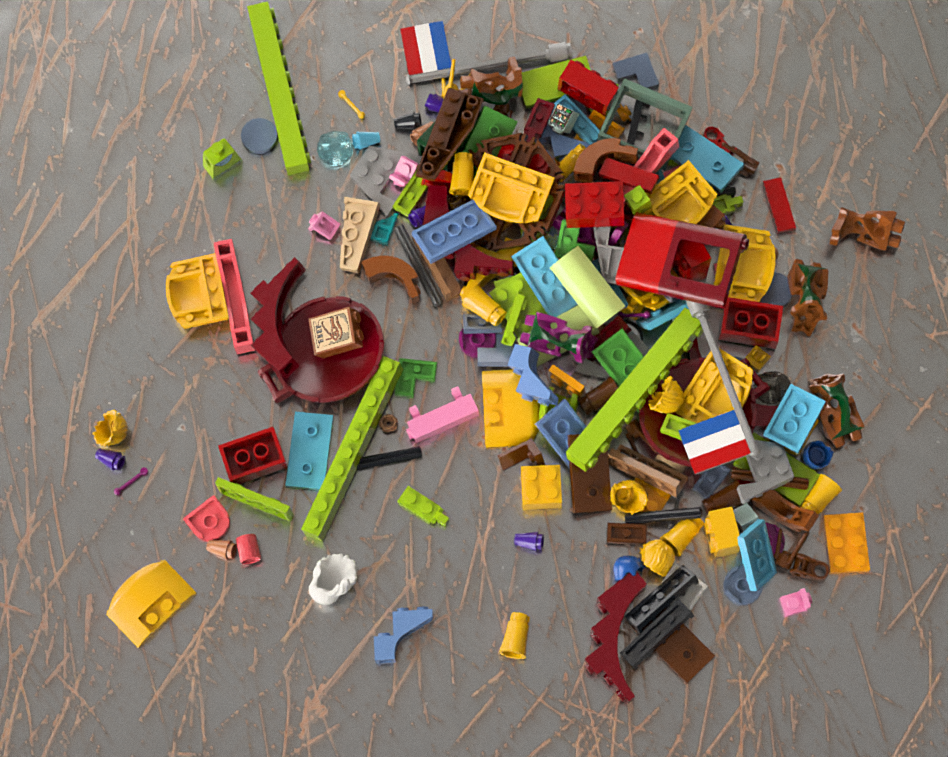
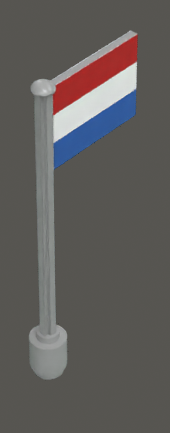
M443 21L400 28L408 75L406 76L408 85L450 77L451 60ZM562 42L548 45V49H545V51L514 57L517 64L543 59L555 63L572 58L570 43ZM508 58L455 67L454 76L470 73L471 69L483 71L508 66Z
M686 301L691 316L699 319L734 409L678 430L696 475L748 455L752 457L758 456L761 450L757 448L706 317L710 311L709 306Z

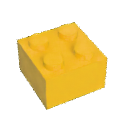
M560 465L521 466L523 510L562 508Z
M727 507L709 511L707 518H705L704 531L710 537L708 542L710 553H714L715 558L738 553L740 547L737 537L740 534L733 508Z

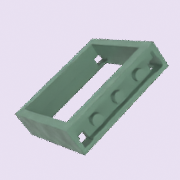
M624 78L601 127L597 141L615 138L607 135V131L624 95L682 118L674 135L678 140L693 107ZM621 140V146L629 145L638 148ZM638 148V160L645 152L641 148ZM671 157L662 165V167L659 170H666Z

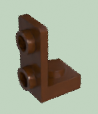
M532 438L497 456L503 470L527 458L531 463L534 462L536 466L545 465L542 453Z

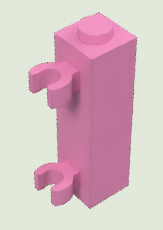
M458 386L452 388L451 393L455 401L422 416L416 405L410 407L409 412L413 420L407 422L408 429H406L409 439H414L417 444L479 416V410L471 394L463 397Z

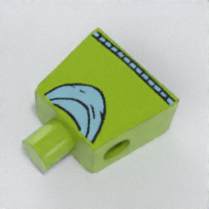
M225 138L213 143L211 147L203 152V167L213 180L242 161L241 157Z

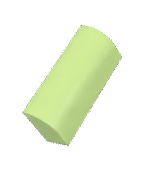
M579 246L550 267L596 328L600 327L625 307Z
M579 305L557 316V318L567 321V327L573 330H582L584 326H591L592 335L595 336L600 333ZM552 323L551 328L556 329L557 324ZM566 333L560 336L561 341H565L568 338ZM520 337L516 339L519 345L527 347L526 344L520 342ZM548 343L547 348L553 350L555 349V345L552 343ZM563 348L560 349L561 354L568 351ZM536 351L540 354L537 367L556 356Z

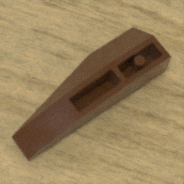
M448 87L415 176L434 182L473 130L483 98Z

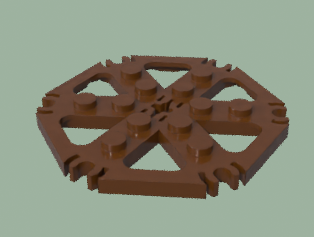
M522 133L481 140L484 147L476 143L478 147L476 153L471 149L468 150L473 155L474 166L479 168L484 153L492 155L494 148L513 144L515 148L509 162L529 168L533 156L540 154L551 169L550 173L546 175L555 178L549 195L553 196L554 200L545 219H539L538 222L518 223L524 231V236L520 239L502 241L500 235L506 221L489 215L497 229L475 240L474 243L482 247L484 242H487L486 249L491 251L528 246L533 243L531 238L534 241L537 240V233L541 232L542 235L546 236V231H550L565 196V185L558 184L561 179H565V176L561 175L564 172L540 140L532 137L528 143V135ZM462 196L467 202L473 200L469 196Z

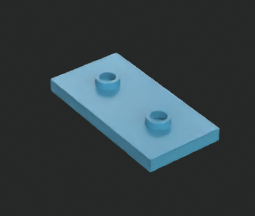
M687 125L679 139V148L671 157V160L680 166L689 160L708 184L720 193L744 167V163Z
M544 236L511 256L548 315L557 317L578 305L550 269L559 259Z
M678 299L674 303H669L656 311H651L649 318L641 317L635 321L639 327L652 330L677 317L685 307L689 308L685 300Z
M295 412L285 487L320 490L327 474L333 415Z

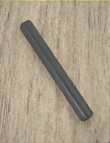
M401 224L395 227V232L435 307L441 305L443 299L404 225Z

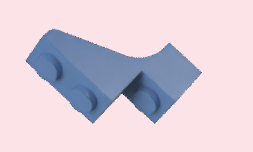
M547 124L540 138L543 146L550 144L553 158L558 162L572 149L576 148L577 145L582 144L586 148L589 146L586 142L555 133L549 124Z
M515 344L507 366L513 369V373L521 376L516 392L522 395V399L532 402L534 399L544 406H549V404L557 405L558 397L537 373V361L540 354L530 347Z
M422 606L417 607V610L398 608L397 611L392 612L394 635L379 633L378 636L374 637L376 664L396 663V650L399 643L433 620L432 609Z

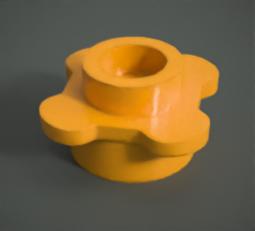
M620 103V107L617 110L623 122L627 119L632 121L629 117L632 113L627 105L623 107Z

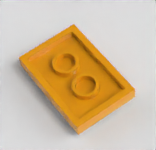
M863 512L824 515L823 522L830 569L829 574L869 572L870 564Z

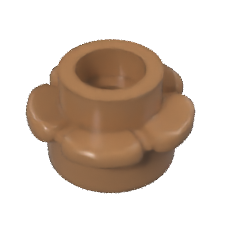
M386 414L380 419L379 426L382 427V431L389 433L397 429L398 420L395 416Z

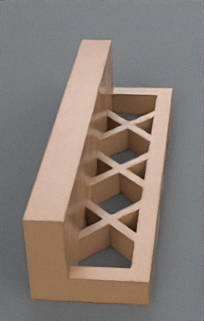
M412 236L416 248L445 301L448 302L460 296L462 289L445 258L443 257L430 264Z
M621 444L617 450L611 449L608 453L609 465L674 497L678 496L688 481L687 476Z

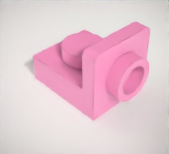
M401 156L395 172L390 174L389 178L397 186H406L418 169L419 164L406 156Z
M322 211L311 217L308 229L310 231L315 230L328 240H331L340 223Z
M805 588L779 598L786 617L808 611L811 608L810 604H812L811 595L809 592L806 593Z

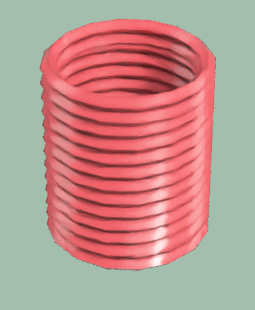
M245 534L236 538L240 563L251 564L261 560L258 540L255 534Z

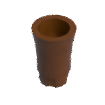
M611 376L587 392L585 396L578 399L579 405L586 416L599 411L618 389Z
M736 479L718 492L710 495L709 498L701 501L707 515L709 511L727 507L734 509L744 505L741 503L737 492V487L740 484Z

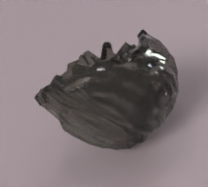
M777 371L759 374L758 376L764 383L766 382L770 386V389L757 399L766 404L780 403L791 384L788 376Z

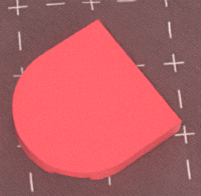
M214 495L183 518L193 533L199 539L206 542L209 540H220L227 534L230 528L229 514Z

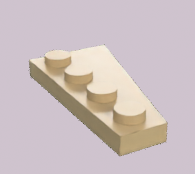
M344 197L345 211H343L344 227L342 229L343 243L341 245L340 268L343 271L359 273L362 266L361 261L364 259L380 204L374 201Z

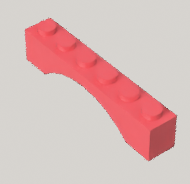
M663 128L651 141L633 167L655 174L679 148L678 138ZM623 185V197L634 188Z
M228 239L214 242L235 351L237 355L255 351L251 346L254 340L233 240Z

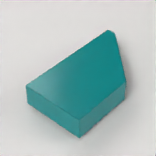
M394 213L384 220L377 221L370 241L388 246L399 213Z

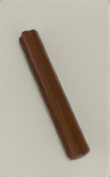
M732 469V479L755 482L751 470ZM794 476L792 481L782 486L806 490L809 486V479Z

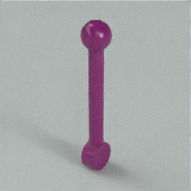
M645 311L644 313L629 314L619 312L617 315L624 319V317L649 318L651 314L649 311Z
M141 468L140 473L120 488H115L114 494L120 495L123 489L142 475L146 476L148 474L147 468Z

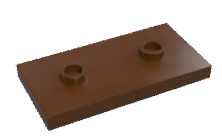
M580 434L567 435L568 448ZM608 450L605 453H601L595 466L589 468L586 472L569 461L573 513L612 510Z
M667 608L663 609V610L656 616V619H657ZM652 621L645 625L642 628V630L644 631L652 623ZM682 624L680 626L681 629L679 631L676 630L666 639V643L661 644L654 652L688 684L715 655ZM631 625L630 627L639 635L634 626Z

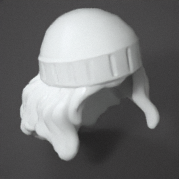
M342 553L333 554L332 556L327 555L326 558L320 559L314 568L313 580L309 585V594L312 599L318 604L330 605L336 602L340 595L346 594L356 583V580H358L355 561L350 559L348 555L343 556Z

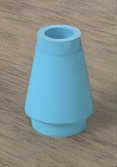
M356 132V134H352L353 146L355 149L359 148L361 150L380 143L379 132Z

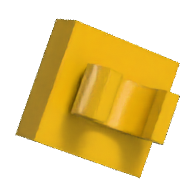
M628 295L626 299L628 306L619 312L624 314L641 313L644 306ZM628 317L634 321L638 319V317Z
M756 345L745 358L749 360L750 366L759 373L771 356Z

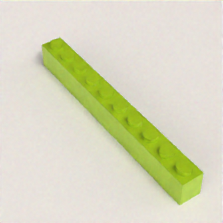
M268 1L247 6L287 174L292 175L309 171L308 164L311 163L309 152L305 153L304 147H307L305 136L301 137L300 134L303 126L301 119L297 120L296 117L299 114L297 103L293 104L292 98H295L293 87L289 88L288 82H291L289 71L285 72L284 66L288 65L285 55L281 56L280 50H284L281 39L277 40L276 36L280 33L278 24L273 23V19L276 18L274 8L269 7Z
M685 307L568 448L566 455L569 461L585 472L589 468H593L598 461L599 455L605 453L610 447L612 439H616L621 434V428L631 422L637 409L640 410L644 406L648 395L654 394L658 388L657 384L667 378L673 365L676 366L680 362L681 355L685 351L688 352L694 339L696 337L699 338L704 331L699 319L693 318L689 309Z
M385 356L382 357L380 366L367 387L301 530L305 535L322 542L324 541L357 470V465L365 453L403 371L400 362Z

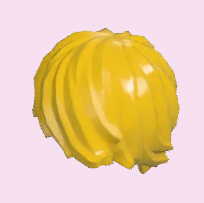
M669 376L664 380V383H662L663 392H655V396L652 394L653 400H648L650 410L667 414L680 409L684 399L683 391L677 381L672 380L673 377Z
M115 409L107 411L106 414H103L104 420L97 422V425L94 426L96 431L92 433L96 443L104 447L119 444L125 439L128 432L127 422L121 413H117Z
M623 480L618 484L614 483L611 488L610 501L621 512H630L633 515L636 512L643 511L647 501H649L644 488L634 480Z
M660 539L652 540L643 544V548H639V553L642 555L641 561L644 562L643 565H646V567H649L650 570L658 575L666 576L675 561L673 548Z

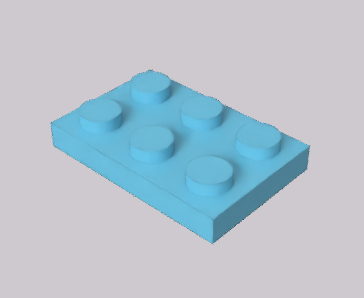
M790 384L763 436L799 454L826 401Z
M757 519L737 537L750 591H758L777 573L765 520Z

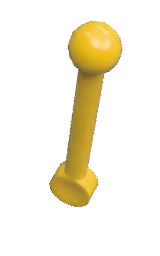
M340 90L338 92L339 97L344 98L345 101L358 113V117L360 119H363L365 117V113L360 111L350 101V99L346 96L344 90Z

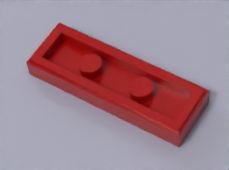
M607 157L599 172L600 177L615 182L623 181V185L632 188L640 185L644 192L652 194L659 179L657 174Z
M782 178L763 181L762 184L777 234L796 230Z

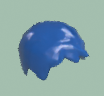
M813 441L805 446L802 458L808 467L822 469L829 465L834 452L831 450V447L825 446L823 441Z
M635 556L617 558L613 566L615 581L622 580L626 573H631L635 576L637 570L642 572L646 565H643L644 562Z

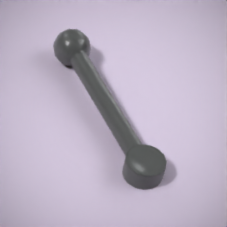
M682 490L677 496L674 509L679 507L680 499L684 495ZM675 520L668 523V527L671 529L676 525Z

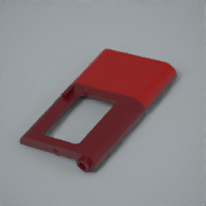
M636 212L632 219L615 281L619 286L724 309L740 254L748 249L749 239H747L746 234ZM682 240L730 250L720 285H711L671 275L679 244Z

